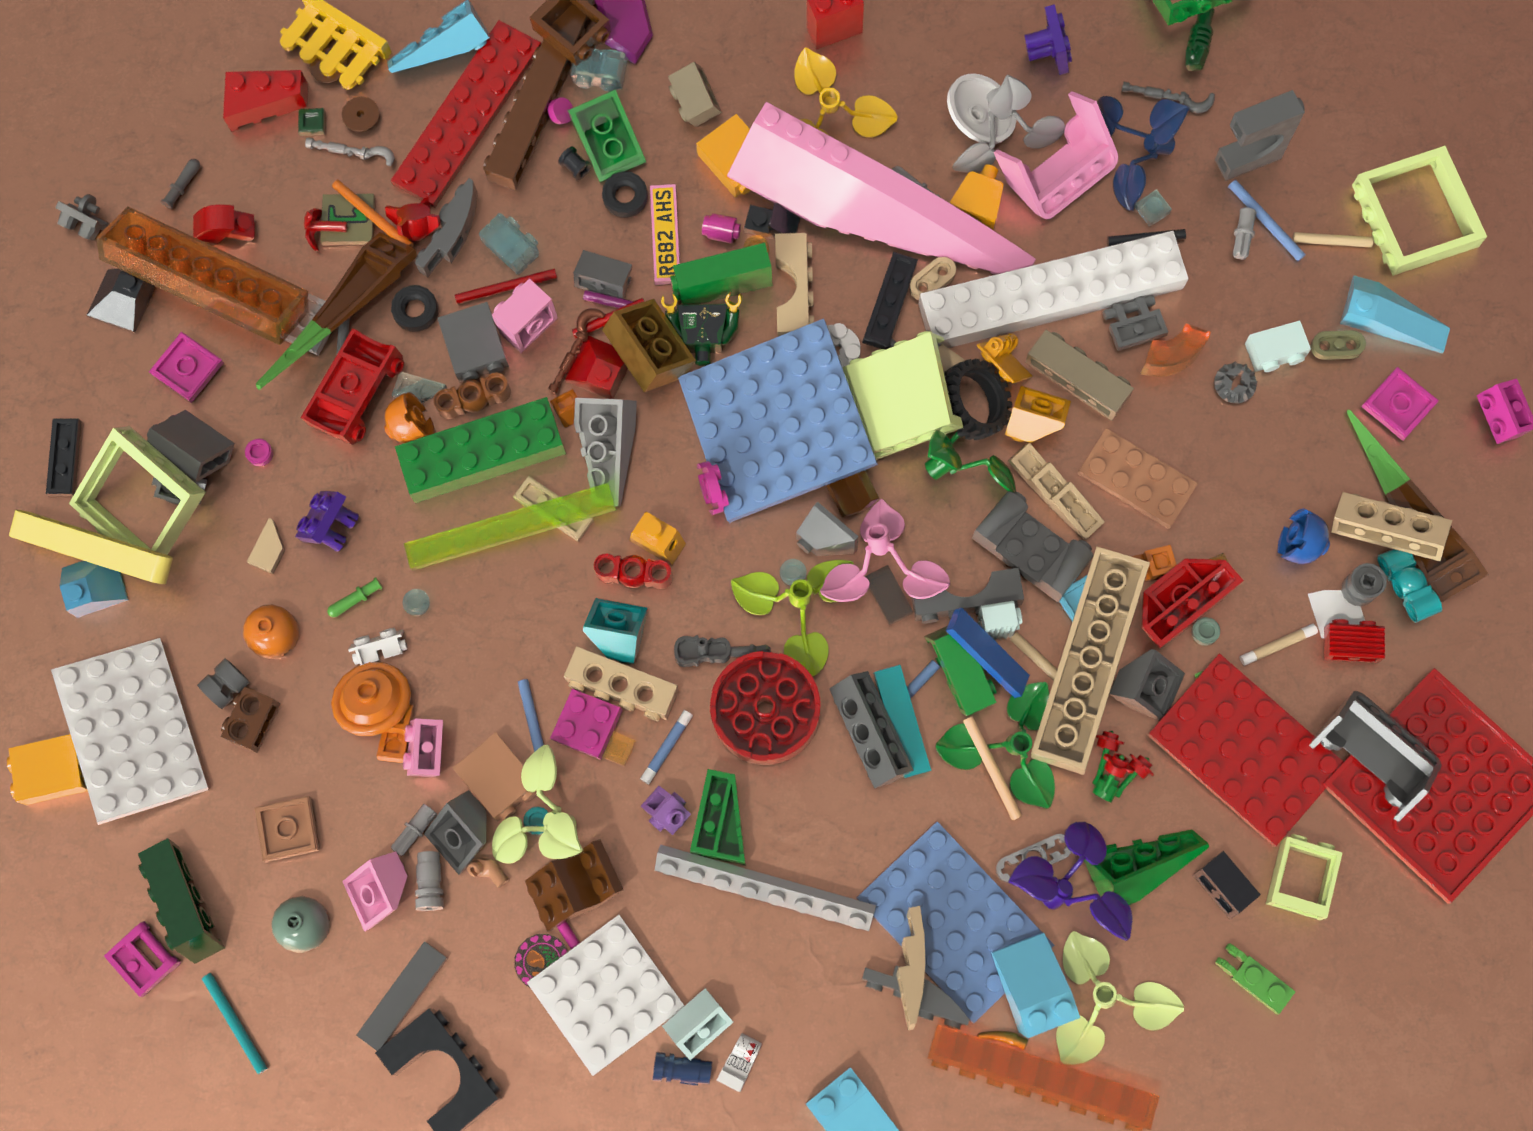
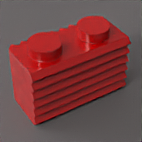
M1335 619L1324 627V660L1379 663L1385 659V626H1376L1375 621H1361L1359 625L1349 624V620Z

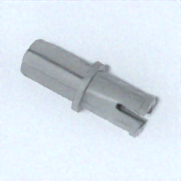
M1252 208L1240 209L1238 227L1234 230L1236 239L1233 256L1240 260H1245L1248 257L1251 239L1255 236L1253 227L1257 212Z
M422 804L409 823L406 822L404 824L406 828L392 844L391 849L400 856L404 855L418 836L423 837V831L437 816V813L427 805Z

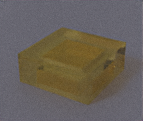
M613 731L602 757L625 767L636 741Z

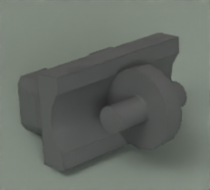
M90 194L85 195L83 198L77 196L74 203L79 205L78 207L71 203L65 204L58 201L56 209L60 210L61 213L57 224L62 227L74 230L79 220L83 223L78 234L85 239L93 241L100 229H108L110 223L91 214L92 212L95 214L100 212V207L96 206V197Z

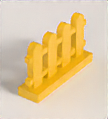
M302 0L305 8L303 10L298 8L295 12L298 17L288 29L283 27L280 31L282 35L280 44L284 50L292 51L297 45L302 48L300 57L306 64H310L316 58L322 60L320 63L322 74L332 76L336 71L342 73L339 80L345 89H352L357 83L362 85L364 82L362 76L372 63L377 65L380 62L378 56L387 60L392 53L387 40L323 0ZM312 26L318 28L308 42L303 40ZM332 38L335 39L337 43L328 54L322 52ZM352 51L357 53L348 67L342 65Z

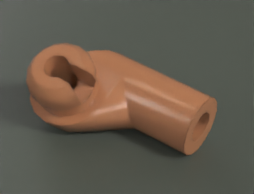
M477 858L469 863L467 867L468 873L471 876L490 877L497 888L509 881L493 859Z

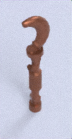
M589 308L582 311L576 321L578 332L575 334L577 339L573 343L570 352L566 353L559 367L560 371L555 377L553 384L550 383L548 390L556 394L560 389L558 386L562 382L565 373L569 372L576 359L575 355L580 354L579 346L582 344V341L586 342L588 340V332H586L587 322L594 317L603 318L605 313L601 310Z

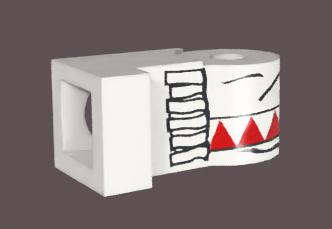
M741 1033L717 1081L741 1092L762 1043Z

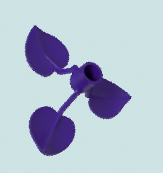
M1075 822L1066 829L1064 834L1065 843L1073 854L1080 857L1062 879L1054 877L1052 865L1044 858L1038 856L1024 859L1014 869L1009 883L1021 888L1035 899L1043 901L1048 908L1056 910L1064 903L1070 906L1073 903L1094 900L1090 904V911L1094 919L1118 938L1125 941L1130 938L1132 912L1129 904L1120 895L1107 891L1102 896L1095 893L1071 898L1073 886L1068 880L1084 860H1087L1092 865H1098L1106 856L1105 840L1093 825L1086 822Z

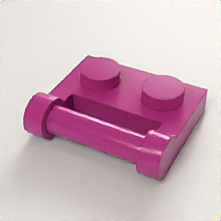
M145 921L135 926L104 955L139 997H144L181 963L176 956H171L149 931L150 926ZM139 938L144 941L163 963L158 969L134 944Z

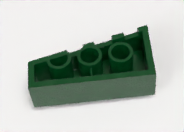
M167 838L138 853L141 861L138 867L142 876L148 880L150 885L147 888V892L151 900L157 904L159 911L156 912L159 923L166 928L167 935H165V941L172 951L176 950L194 964L225 949L222 940L215 938L210 930L215 927L212 918L208 917L206 911L199 906L200 903L204 902L200 892L193 883L189 884L193 877L179 846Z

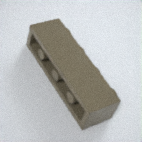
M1045 330L1026 358L1025 363L1111 421H1113L1127 402L1134 389L1127 379L1121 376L1116 377L1109 372V369L1099 361L1094 362L1087 357L1082 349L1070 346L1056 332L1051 333Z

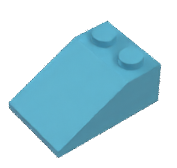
M1039 933L991 952L1020 1034L1030 1038L1080 1018L1072 991L1045 933Z
M851 1067L806 1103V1106L826 1131H899Z

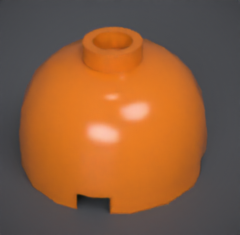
M411 392L401 394L389 403L386 408L385 432L391 439H395L401 444L434 434L435 429L431 417L426 421L422 413L426 408Z
M273 604L262 605L254 609L247 616L243 625V637L248 648L259 657L269 660L285 656L284 654L296 646L300 636L299 624L294 616L285 608Z

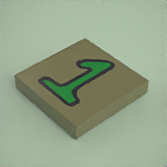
M323 194L321 221L347 222L348 225L347 232L321 231V244L323 246L365 245L374 237V223L342 195ZM356 194L375 210L374 194Z

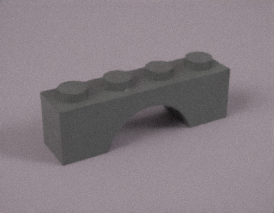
M1019 568L993 571L987 586L980 593L973 596L960 597L944 590L930 598L917 599L911 597L915 621L922 620V623L927 624L937 622L940 617L949 616V619H951L954 610L963 608L967 613L975 612L977 616L983 605L1014 601L1015 608H1019L1018 606L1022 605L1024 601Z

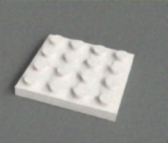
M620 915L609 921L527 982L592 1076L684 1007V1004Z

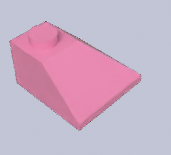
M397 852L370 859L342 881L364 931L371 929L398 907L407 874Z

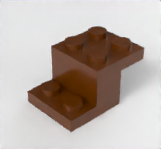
M601 839L591 842L582 849V852L574 856L551 861L525 880L528 893L536 905L539 918L544 923L547 932L556 929L571 918L597 909L624 890Z

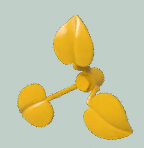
M808 48L802 50L795 67V83L800 92L805 95H813L819 91L821 110L816 125L809 119L799 120L827 134L826 131L819 129L826 113L833 114L841 107L849 115L854 116L852 120L854 130L866 138L881 135L897 121L898 116L894 109L888 103L875 96L866 95L859 97L855 101V111L851 110L844 101H840L839 92L834 88H829L833 85L836 78V69L833 63L825 56L817 54Z

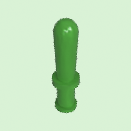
M375 577L373 581L365 586L356 587L357 591L330 605L327 610L328 615L333 618L338 617L361 600H368L367 596L378 589H383L381 583Z

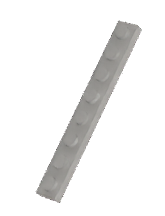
M661 844L657 852L654 871L743 895L747 898L764 901L775 906L796 910L800 913L824 918L828 921L852 926L856 929L870 930L876 905Z

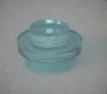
M797 559L785 561L780 568V577L789 586L796 580H805L807 575L805 565Z
M413 589L408 591L403 597V608L412 616H420L428 610L430 599L423 590Z

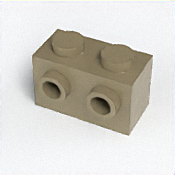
M692 62L668 76L671 82L669 90L674 99H678L681 105L679 113L685 122L688 121L697 127L722 113L706 74L697 63Z

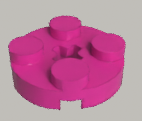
M709 461L698 463L697 469L702 468L703 474L698 475L705 503H712L714 509L709 510L712 515L722 513L724 507L729 505L725 490L721 491L718 480H721L719 467L717 464L711 465Z

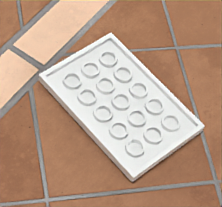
M160 638L51 669L98 825L208 790Z

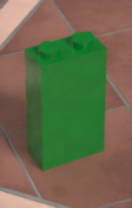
M765 243L673 265L674 275L670 276L673 293L676 295L677 301H681V305H699L726 298L729 292H731V297L739 295V293L743 294L773 286L772 266Z

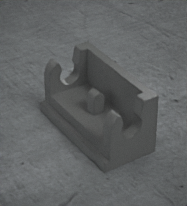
M583 250L573 272L574 287L624 299L632 278L630 277L632 264Z

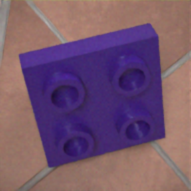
M1054 4L1045 7L1047 29L1025 34L1024 36L1029 61L1048 56L1055 57L1058 73L1062 75L1069 73L1068 63L1072 62L1071 47L1068 35L1066 36L1063 15L1062 13L1057 14Z
M320 491L310 501L309 507L311 509L307 516L302 517L296 528L298 532L295 537L308 543L321 544L322 542L338 552L343 547L339 543H345L346 537L331 530V524L335 519L351 529L356 523L352 520H357L359 514L343 506L346 496L341 493Z

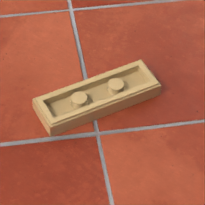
M530 476L526 478L513 496L516 501L577 542L581 540L594 522L593 518Z

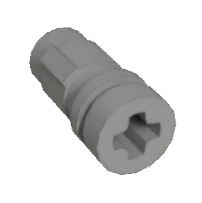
M436 851L420 852L417 854L416 865L418 890L415 891V896L418 899L415 900V909L418 911L441 910L444 908V899L441 898L443 889L440 888V853Z

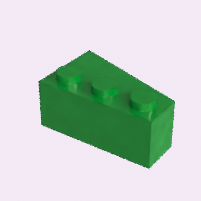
M946 626L924 637L927 643H931L937 655L935 660L944 671L947 685L961 713L968 716L997 703L994 697L997 691L992 680L986 679L983 672L985 669L946 631L948 627Z
M708 769L690 852L703 857L746 866L735 774Z

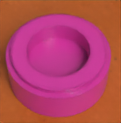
M563 97L552 100L548 106L550 119L556 124L570 122L571 118L567 110L573 108L568 99Z
M254 439L247 444L245 456L251 464L264 466L271 461L273 449L266 440Z

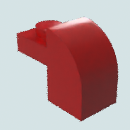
M210 205L201 208L193 215V240L219 244L225 237L249 242L254 239V214L235 211L234 205Z

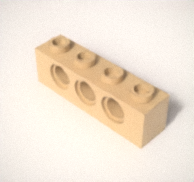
M1343 492L1331 532L1440 561L1452 520L1445 519L1439 515L1418 512L1412 508L1391 505L1385 501L1364 498L1358 494Z
M577 646L564 674V678L569 682V687L583 692L584 689L593 691L594 697L606 702L610 698L619 701V706L629 711H634L637 708L645 712L644 716L655 721H659L660 718L668 719L679 692L678 686ZM599 670L603 673L599 681H589V675L592 671ZM619 680L628 682L627 688L622 692L614 690V684ZM651 690L653 696L649 701L643 702L639 700L641 691Z

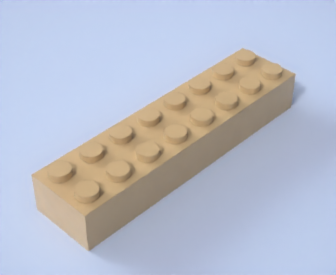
M1096 547L1033 745L1032 759L1082 775L1085 774L1150 562Z

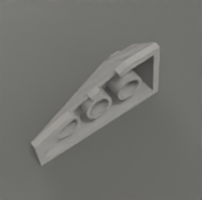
M575 398L574 426L576 433H579L582 444L580 450L582 457H585L588 468L587 477L594 505L621 506L636 428L637 401Z

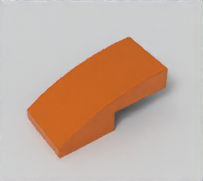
M1171 545L1147 550L1143 554L1131 556L1150 562L1144 582L1164 576L1177 565Z
M409 705V709L399 723L381 734L376 755L378 760L403 763L404 753H407L409 742H405L406 725H410V721L413 719V705Z

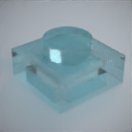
M1157 189L1136 202L1134 206L1149 227L1170 214L1172 210Z

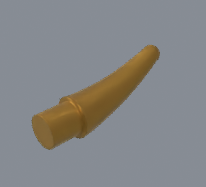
M987 1031L977 1035L979 1039L1000 1041L1025 1050L1028 1039L1019 1036L1018 1033L1008 1031Z

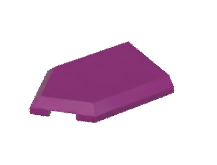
M595 0L596 9L606 16L610 22L611 33L605 44L613 50L616 49L626 56V59L635 64L653 36L645 0Z

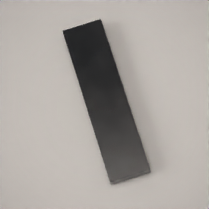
M893 252L862 341L863 344L879 349H888L918 259Z

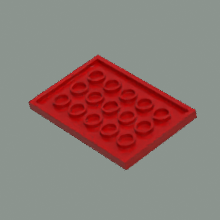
M1220 653L1147 734L1273 847H1276L1323 793L1326 789L1323 783L1344 762L1321 743L1314 749L1309 745L1315 736Z

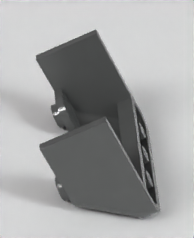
M1354 691L1318 731L1309 745L1314 749L1321 743L1326 749L1336 751L1341 750L1343 747L1386 784L1384 787L1386 800L1391 805L1399 807L1394 816L1397 822L1429 792L1442 766L1440 760L1432 751L1359 691Z

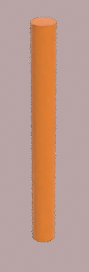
M336 180L332 184L333 189L388 236L413 247L414 243L398 235V230L340 180Z

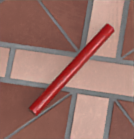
M555 268L458 293L455 294L457 304L514 290L519 284L525 283L528 279L532 280L535 284L557 279Z

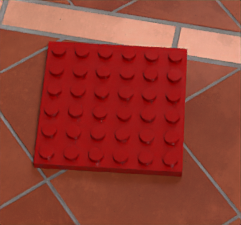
M1433 668L1388 714L1440 760L1442 766L1429 792L1397 822L1394 816L1399 807L1391 805L1386 800L1384 791L1386 784L1351 754L1323 785L1329 793L1445 902L1450 904L1533 816V757L1437 669Z

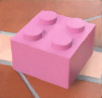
M530 279L525 283L519 284L514 289L513 295L506 301L500 302L492 314L499 333L520 353L558 319L552 299Z

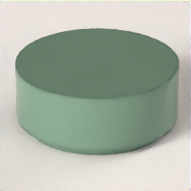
M1203 617L1195 622L1191 634L1195 642L1208 646L1219 638L1220 626L1214 619Z

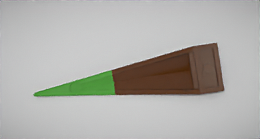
M381 232L366 243L313 319L282 356L256 382L257 389L263 388L401 277L400 271L418 257L415 248Z
M1347 409V414L1389 504L1403 508H1412L1418 512L1442 516L1353 412ZM1452 526L1450 527L1440 561L1413 554L1419 569L1426 577L1428 586L1431 585L1432 590L1438 595L1441 603L1489 575L1474 551Z

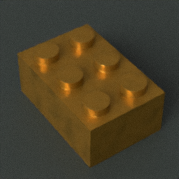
M655 299L614 311L602 329L643 392L679 380L678 378L687 374L696 362Z

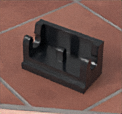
M1224 851L1193 874L1195 879L1229 919L1241 913L1261 895Z

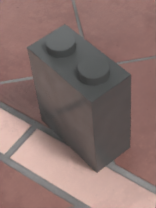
M488 302L438 317L451 363L459 383L466 380H477L479 376L488 373H500L504 368L509 367Z
M187 410L171 415L167 420L153 425L147 432V441L195 483L229 464L235 444Z

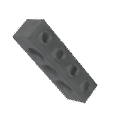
M868 671L850 675L829 688L874 788L891 784L914 771Z

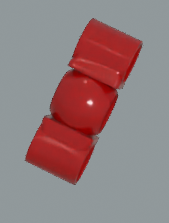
M606 553L599 555L594 561L596 575L604 583H622L629 588H638L645 584L647 588L654 587L660 590L669 587L673 580L671 568L663 560L653 561L647 559L646 561L638 555H629L622 559L620 555L613 556ZM610 563L614 565L610 573L604 574L600 572L604 564ZM639 567L640 573L637 576L630 577L626 574L629 568ZM657 570H665L667 572L666 577L662 580L654 579L653 574Z

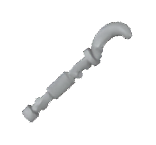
M307 138L305 141L306 148L327 149L328 152L344 155L347 153L348 156L356 154V156L363 160L373 155H380L386 159L387 166H391L394 162L393 152L384 146H376L370 149L362 147V149L347 147L346 144L324 143L321 140L315 141L313 138Z

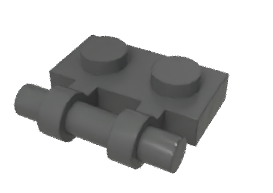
M1153 295L1136 297L1133 301L1125 304L1119 302L1111 305V308L1102 311L1105 320L1112 318L1117 320L1116 323L1109 325V331L1117 351L1168 335L1169 332L1160 309L1149 312L1148 307L1156 304ZM1134 311H1137L1139 313V315L1135 317H1131L1128 319L1126 317V314Z

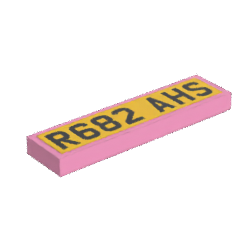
M676 184L650 186L655 285L671 284L670 276L674 275L673 265L680 264Z

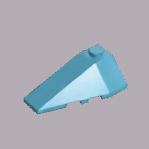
M465 0L442 17L443 22L437 28L429 27L424 31L418 44L416 41L411 42L387 61L389 71L391 73L466 53L473 48L477 50L483 47L489 38L488 31L470 0Z
M1353 276L1340 324L1439 353L1444 352L1450 331L1448 326L1383 284L1359 276Z

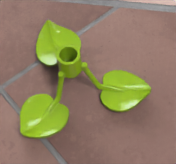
M831 560L817 564L809 571L807 581L803 579L794 581L790 589H785V592L776 597L779 592L778 582L768 573L754 572L732 579L731 586L735 599L744 610L751 614L766 615L771 612L773 601L780 602L787 596H789L793 606L800 608L802 636L794 635L790 637L784 645L783 652L785 655L801 663L812 677L817 675L826 664L829 652L828 644L823 635L818 632L806 634L805 609L811 601L812 594L819 593L820 598L826 602H839L823 596L820 589L824 584L826 576L833 568L841 564L854 565V563L848 560Z

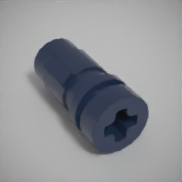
M656 1052L652 1080L662 1081V1079H666V1082L670 1083L671 1080H678L680 1084L697 1086L698 1083L710 1084L712 1061H704L697 1058L689 1060L688 1057H674L675 1054L671 1053L669 1056H665V1053Z

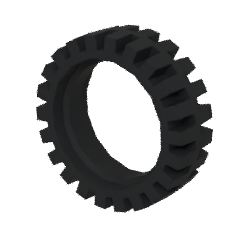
M968 359L944 372L952 413L962 419L963 428L958 429L957 435L960 437L965 436V439L980 440L1001 431L1008 424V418L1011 417L1012 413L1008 410L1012 408V402L1007 400L1011 397V393L1004 389L1008 387L1006 381L1001 382L1000 379L1002 377L999 372L994 373L996 368L993 365L988 366V362L984 360L980 362V359ZM963 376L970 377L976 381L985 392L989 403V416L986 423H981L971 417L963 405L960 397V383Z

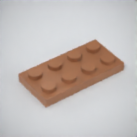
M1107 428L1078 471L1080 476L1170 529L1198 485L1194 480Z

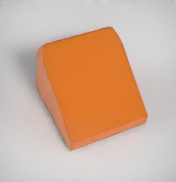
M573 389L550 400L565 428L574 424L575 398H578Z

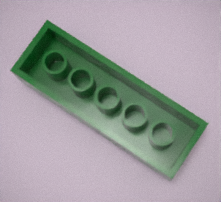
M547 397L395 446L409 495L415 504L566 454Z

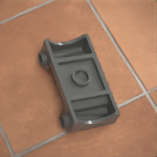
M1008 491L976 528L972 539L1012 569L1019 568L1020 575L1056 602H1059L1077 577L1089 565L1094 556L1091 551L1092 548L1084 540L1077 541L1073 539L1070 543L1064 541L1027 513V500L1021 493Z

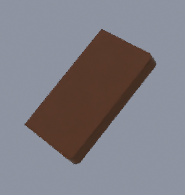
M865 470L826 485L842 517L866 511L880 499Z

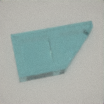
M401 372L393 389L392 397L395 399L401 394L411 392L423 403L433 398L438 391L447 389L446 384Z

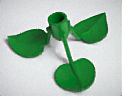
M940 430L933 432L928 450V458L931 459L925 462V468L933 479L938 480L948 472L953 475L957 471L986 465L988 466L989 473L998 484L1009 492H1016L1014 477L1008 466L1000 458L992 455L990 460L986 458L962 465L959 454L953 448V443L959 438L957 432L951 439Z
M1037 682L1026 685L1022 697L1014 698L1011 696L1007 703L1008 717L1019 722V732L1009 735L1006 742L987 744L989 749L1006 747L1010 754L1021 756L1020 764L1022 768L1016 769L1010 777V789L1015 798L1028 805L1050 808L1055 794V782L1051 768L1047 763L1035 759L1026 765L1027 752L1032 748V738L1026 733L1027 731L1023 726L1029 730H1039L1049 698L1048 684L1046 682ZM965 724L951 727L936 743L935 748L939 756L946 763L957 769H973L982 762V758Z

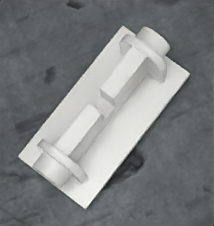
M389 628L379 632L380 636L370 639L369 635L354 639V644H351L348 649L349 652L354 650L356 652L352 654L354 664L363 665L380 660L377 652L380 649L384 659L403 654V651L408 649L405 639H399L403 635V629L396 631L395 628Z

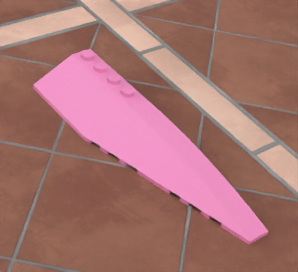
M768 102L764 104L727 175L728 178L740 183L742 186L822 228L830 227L839 230L841 233L848 235L849 233L856 234L870 241L878 240L887 243L889 246L926 256L947 257L952 261L966 264L967 267L973 269L981 268L996 275L1032 266L1036 260L1012 242L932 192Z

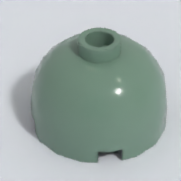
M305 896L293 897L281 903L274 912L271 922L272 933L276 941L286 950L303 953L319 947L326 939L330 928V921L328 920L325 907L317 900Z

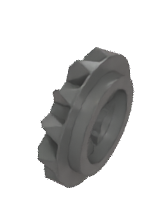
M1236 361L1231 364H1225L1220 368L1214 379L1216 392L1222 399L1230 403H1242L1249 400L1255 393L1258 383L1255 371H1251L1247 364H1238ZM1241 375L1240 383L1243 386L1238 385L1231 390L1233 381L1229 378L1235 379L1236 376Z

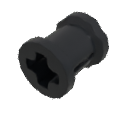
M573 146L567 148L558 159V164L569 169L577 181L583 179L592 167L591 162L585 161L579 156L577 149Z

